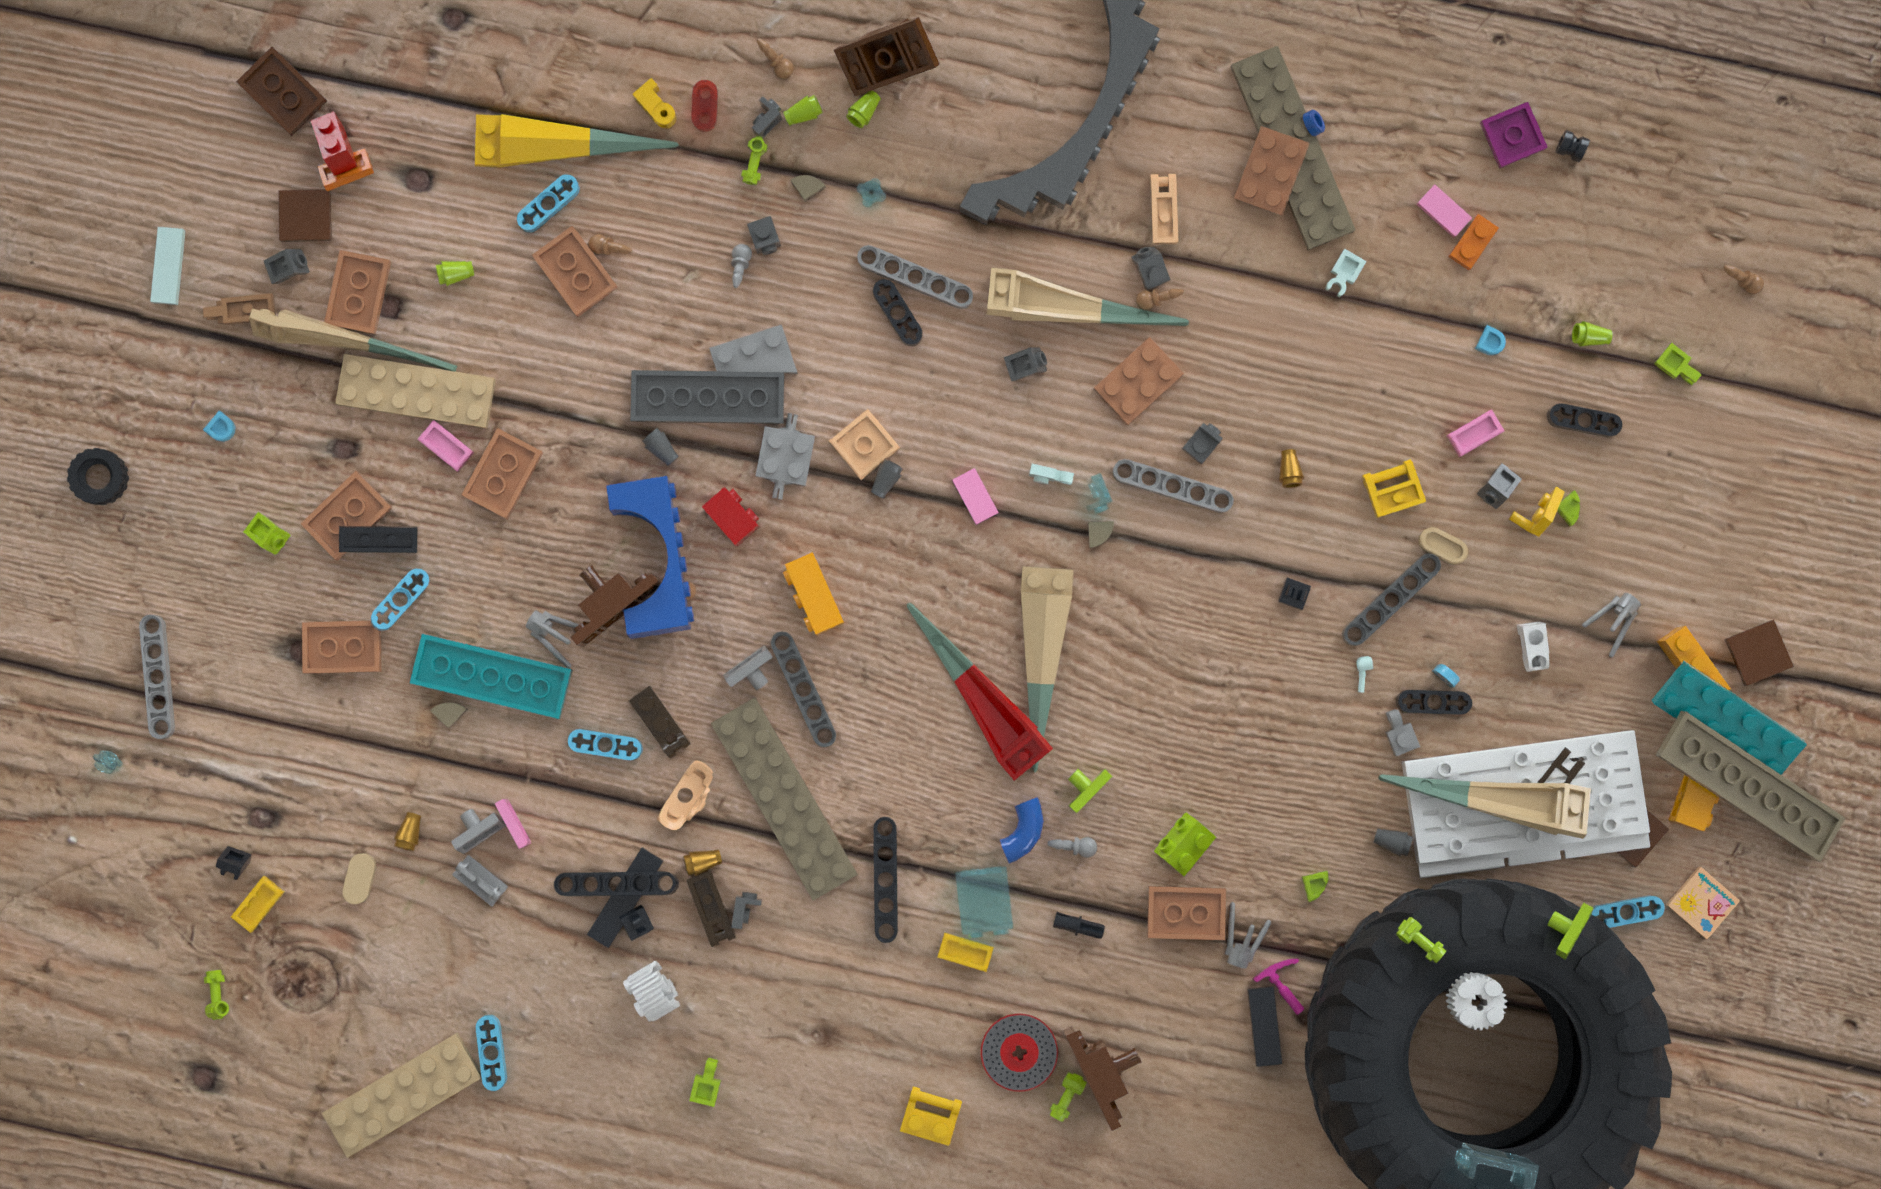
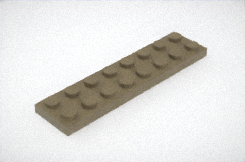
M1275 46L1231 64V70L1258 133L1261 126L1310 143L1287 202L1307 250L1309 251L1355 232L1356 229L1316 136H1312L1305 127L1303 114L1306 111L1279 47Z
M753 698L713 721L711 725L812 900L814 901L858 875L757 699Z
M1680 712L1656 754L1657 757L1814 861H1822L1845 820V817L1687 712Z

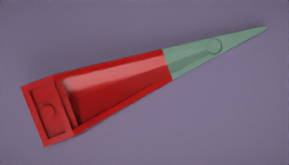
M908 603V610L955 682L998 763L1015 781L1053 749L1052 746L1037 730L1038 727L912 603Z

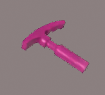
M1287 959L1272 964L1252 978L1255 982H1258L1262 978L1269 976L1268 980L1276 985L1279 989L1278 992L1296 1015L1305 1009L1290 989L1281 983L1280 977L1275 973L1277 969L1298 963L1299 959Z

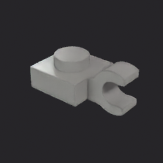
M1398 709L1386 712L1392 730L1385 733L1394 755L1399 756L1419 748L1420 745L1411 723L1403 725Z

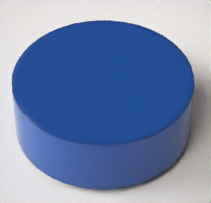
M1312 109L1303 114L1305 127L1312 136H1317L1324 132V121L1316 110Z

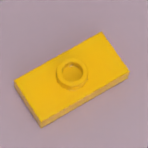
M263 876L232 914L231 918L252 933L285 891L266 876Z
M944 932L937 958L987 972L994 947Z

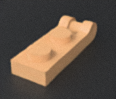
M1150 174L1152 245L1178 244L1176 174H1168L1165 177H1159L1158 174ZM1168 186V192L1159 193V187Z

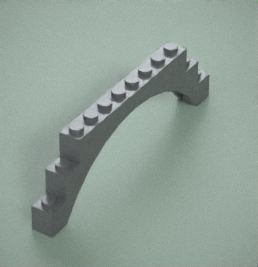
M1103 0L1109 27V63L1105 83L1097 102L1080 129L1057 152L1036 166L1007 178L972 184L960 205V212L987 225L989 219L995 220L1000 210V207L997 206L998 204L1024 218L1028 212L1033 213L1039 202L1036 196L1062 210L1066 204L1071 206L1078 193L1074 190L1077 183L1083 184L1090 171L1086 168L1089 161L1095 162L1101 151V147L1098 146L1101 139H1107L1113 128L1110 122L1114 116H1120L1125 106L1122 103L1123 98L1126 94L1129 96L1132 94L1137 84L1134 81L1138 72L1143 73L1149 62L1146 59L1149 50L1154 52L1161 39L1157 37L1160 28L1135 16V14L1138 16L1141 14L1146 2L1142 0Z

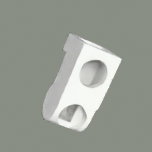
M1546 623L1518 624L1517 630L1521 639L1523 662L1526 671L1549 669Z

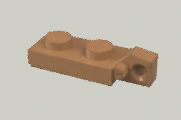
M269 293L221 298V300L216 301V306L203 308V318H206V320H218V324L231 325L250 323L249 316L252 309L259 311L260 309H267L276 316L274 295Z

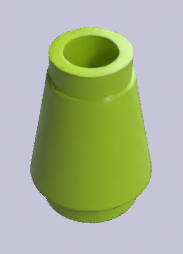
M873 90L864 94L848 108V114L846 115L848 121L858 128L868 125L881 100L880 96Z
M807 95L783 113L787 123L791 126L817 119L818 115L822 114L823 111L816 96L812 95L809 97Z
M441 261L442 264L436 265L440 285L446 284V286L474 276L472 261Z
M1585 321L1576 323L1572 330V341L1579 346L1609 345L1612 341L1613 333L1611 329Z

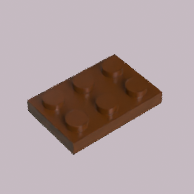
M273 47L263 54L236 81L291 136L327 102Z

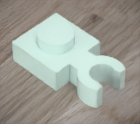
M1344 249L1331 270V273L1335 274L1336 278L1331 279L1327 283L1326 290L1328 291L1333 284H1337L1340 287L1337 296L1341 297L1346 291V281L1353 285L1367 261Z
M1032 464L1029 476L1034 477L1033 481L1037 483L1048 484L1049 481H1057L1071 485L1074 473Z

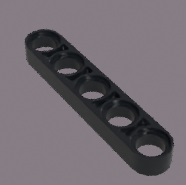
M880 817L875 822L873 828L875 936L882 943H890L895 940L898 933L897 827L894 820L890 817ZM882 821L890 822L893 828L891 834L881 835L877 829L878 824ZM881 847L891 848L893 856L889 861H882L878 857V851ZM888 872L893 876V883L889 887H883L879 884L878 877L881 873ZM883 898L892 900L894 905L892 911L888 913L882 912L878 906L880 900ZM890 924L894 929L892 937L887 939L881 937L879 934L880 926Z
M665 871L561 873L554 880L555 891L559 895L568 897L672 895L679 887L677 876ZM643 876L648 884L645 890L638 891L635 887V881ZM665 876H669L673 882L671 889L668 891H664L660 887V881ZM566 877H569L573 882L572 889L568 892H564L560 886L561 881ZM590 877H594L598 883L596 890L589 892L585 887L586 880ZM614 877H619L623 883L622 888L615 892L610 887V881Z

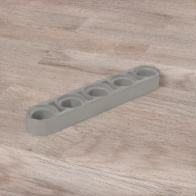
M863 246L858 251V263L865 270L959 309H965L972 303L973 292L967 285L874 246ZM866 251H872L876 255V260L872 264H865L861 260L862 254ZM887 262H897L899 265L898 272L895 274L887 273L885 271V264ZM916 270L922 274L921 282L913 284L908 280V275L911 271ZM936 280L943 281L946 285L945 291L940 294L934 293L931 289L932 283ZM959 290H965L969 294L968 301L962 304L958 303L954 298L955 293Z
M1127 459L1119 460L1113 468V476L1120 483L1207 510L1224 513L1233 505L1234 499L1229 491ZM1122 464H1127L1130 466L1132 474L1128 478H1122L1118 475L1117 468ZM1152 472L1156 477V482L1151 486L1145 485L1142 482L1143 473ZM1175 479L1180 483V490L1177 493L1168 492L1166 489L1168 480ZM1193 487H1200L1204 490V498L1202 500L1195 501L1191 498L1190 491ZM1224 494L1227 496L1229 503L1226 508H1219L1215 505L1214 501L1217 495Z
M149 614L144 616L139 624L148 730L151 736L156 739H167L175 731L166 624L162 617ZM155 619L159 623V629L151 634L147 631L146 624L149 620ZM154 644L159 645L161 648V654L156 659L151 658L148 653L149 648ZM157 669L164 676L159 684L151 681V674ZM157 695H162L166 700L164 708L160 710L156 709L153 705V700ZM161 720L168 724V730L164 735L158 734L155 730L157 722Z

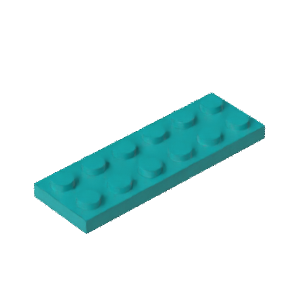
M422 634L410 684L560 719L572 669Z
M1686 661L1681 663L1651 700L1654 705L1676 719L1681 711L1689 713L1780 775L1783 774L1807 746L1803 739Z

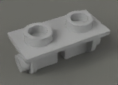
M470 855L457 865L456 871L452 874L492 907L508 888L505 883Z

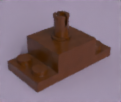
M919 17L912 20L906 18L871 31L858 40L834 49L854 96L934 69L940 65Z
M593 565L586 568L592 578L585 571L580 573L579 576L582 577L593 593L578 604V606L589 618L590 622L586 623L584 621L573 629L575 634L570 638L577 646L585 647L623 617L624 609L637 606L656 591L662 583L658 576L653 573L650 575L644 573L634 581L636 586L633 587L627 578L620 573L605 583Z
M1073 1026L1063 1030L1111 1131L1121 1127L1118 1120L1123 1117L1114 1100L1128 1094L1120 1077L1122 1075L1121 1072L1142 1063L1140 1057L1137 1056L1136 1049L1133 1048L1116 1058L1110 1057L1102 1040L1088 1047L1080 1030L1075 1032Z

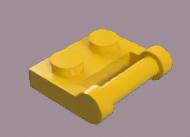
M1411 459L1403 461L1402 465L1372 475L1371 473L1362 475V480L1367 489L1376 518L1426 502ZM1404 474L1408 476L1409 481L1379 491L1376 489L1375 484Z
M913 1086L900 1132L949 1146L962 1100H949L922 1092L920 1088ZM919 1101L950 1110V1116L946 1117L916 1108V1102Z

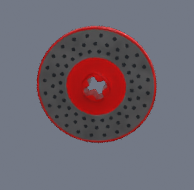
M1015 1013L998 1019L989 1027L981 1044V1060L986 1073L997 1085L1011 1091H1029L1042 1085L1053 1073L1058 1059L1057 1042L1051 1029L1043 1021L1029 1014ZM1018 1045L1021 1046V1049L1027 1050L1023 1054L1022 1059H1018L1017 1055H1012V1052L1016 1051V1046Z

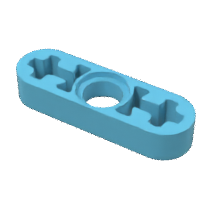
M562 175L534 198L517 215V223L521 229L529 233L537 231L572 201L580 190L577 180L571 175ZM564 182L568 184L573 182L571 185L573 190L570 193L567 190L560 195L563 200L560 201L553 191L556 189L559 194L564 189L562 185ZM546 197L555 199V206L551 210H544L541 206L542 200ZM535 206H537L539 211L544 216L541 218L540 215L537 214L533 218V221L535 222L533 225H530L528 223L524 225V223L526 222L524 217L527 214L528 216L532 217L535 213H537L533 209Z
M422 569L409 571L372 612V626L379 631L390 629L427 588L429 584L428 574ZM421 575L423 577L421 582L424 585L420 586L417 584L411 592L416 593L414 596L407 589L401 587L405 584L408 588L413 581L411 576L418 577ZM396 593H403L407 597V604L398 607L393 603L392 597ZM386 603L389 604L392 610L399 612L397 615L393 611L389 614L387 618L388 624L384 622L381 624L377 623L378 616L376 614L383 615L388 610V607L384 606Z
M583 729L572 731L568 737L569 747L579 753L635 760L641 756L643 751L641 742L633 737ZM581 733L584 739L592 740V735H596L593 741L594 751L589 750L591 745L582 744L581 748H577V743L573 741L574 737H579ZM607 737L612 741V749L609 752H602L599 749L598 743L600 739ZM617 739H621L619 745H629L630 741H632L633 746L637 747V752H632L631 756H628V751L619 750V755H615L614 753L618 746Z
M1648 895L1596 905L1593 907L1592 915L1598 916L1599 910L1605 914L1613 913L1617 920L1616 922H1614L1613 917L1603 919V922L1609 928L1658 919L1663 915L1665 906L1660 898ZM1649 901L1657 904V908L1653 909L1654 914L1650 911L1639 912L1638 907L1649 906ZM1624 905H1629L1633 909V915L1627 920L1620 916V909Z
M485 1015L477 1021L475 1027L481 1077L486 1089L497 1091L507 1081L501 1024L496 1016ZM486 1020H489L490 1024H494L495 1028L490 1031L491 1038L496 1036L497 1041L491 1040L483 1043V1039L488 1038L487 1030H482V1025L486 1024ZM489 1045L495 1046L498 1049V1057L495 1060L487 1059L484 1054L485 1048ZM499 1062L500 1067H495L496 1076H501V1080L497 1082V1085H494L493 1081L488 1080V1077L492 1075V1067L486 1069V1065H494Z

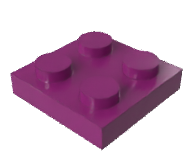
M1528 102L1480 122L1499 169L1548 148Z

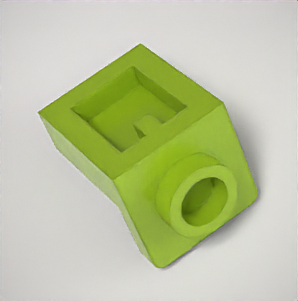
M257 512L243 531L260 547L275 555L284 547L291 536L287 531L279 528L260 512Z

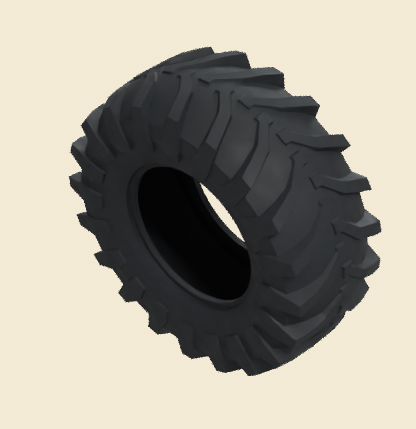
M1463 878L1432 885L1431 889L1427 890L1418 888L1406 892L1383 908L1381 914L1375 911L1357 925L1343 947L1340 946L1327 962L1320 989L1315 991L1307 1014L1308 1042H1306L1305 1071L1314 1107L1324 1132L1348 1168L1368 1189H1609L1610 1186L1614 1189H1624L1634 1176L1641 1146L1653 1150L1660 1133V1097L1670 1098L1672 1070L1664 1045L1671 1044L1666 1016L1652 994L1656 990L1646 970L1638 959L1625 947L1620 938L1604 922L1591 914L1565 960L1556 955L1557 948L1565 935L1548 926V922L1555 911L1573 921L1580 910L1579 906L1555 893L1519 882L1489 878L1486 880ZM1409 917H1412L1421 924L1422 928L1419 932L1433 944L1439 941L1444 945L1443 948L1446 950V953L1437 963L1426 959L1427 952L1413 940L1406 944L1396 935L1398 932L1397 928L1404 920L1407 921ZM1470 972L1482 975L1502 974L1515 976L1523 981L1539 996L1546 1006L1554 1023L1558 1041L1557 1069L1550 1089L1542 1102L1521 1122L1502 1131L1483 1135L1455 1133L1435 1125L1425 1114L1415 1096L1408 1066L1410 1042L1417 1022L1424 1010L1440 993L1449 988L1451 984H1455L1456 979L1460 980V976L1464 977V973L1469 974Z

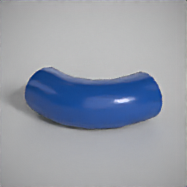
M1038 797L1014 806L1018 817L1017 828L1008 837L1000 839L1009 864L1031 852L1041 837L1044 819Z

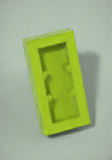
M1077 769L1068 780L1081 793L1068 806L1075 813H1078L1113 776L1106 769H1103L1091 781Z
M1583 903L1573 921L1556 911L1553 913L1548 926L1565 935L1557 948L1556 955L1566 960L1589 920L1593 907Z

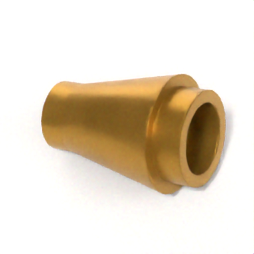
M1287 449L1281 451L1279 482L1282 483L1283 488L1302 486L1304 475L1296 455V450Z
M411 812L406 813L394 837V840H396L395 847L414 852L415 846L419 844L421 815Z
M719 849L692 851L688 855L683 856L688 876L693 874L697 876L722 864Z

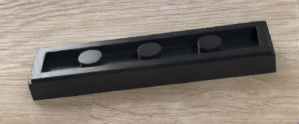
M642 847L626 872H657L664 860ZM643 876L637 878L635 881L636 889L638 891L646 889L648 884L646 878ZM622 880L614 890L615 892L622 888ZM611 896L587 935L605 947L610 948L623 927L619 916L634 909L642 896Z

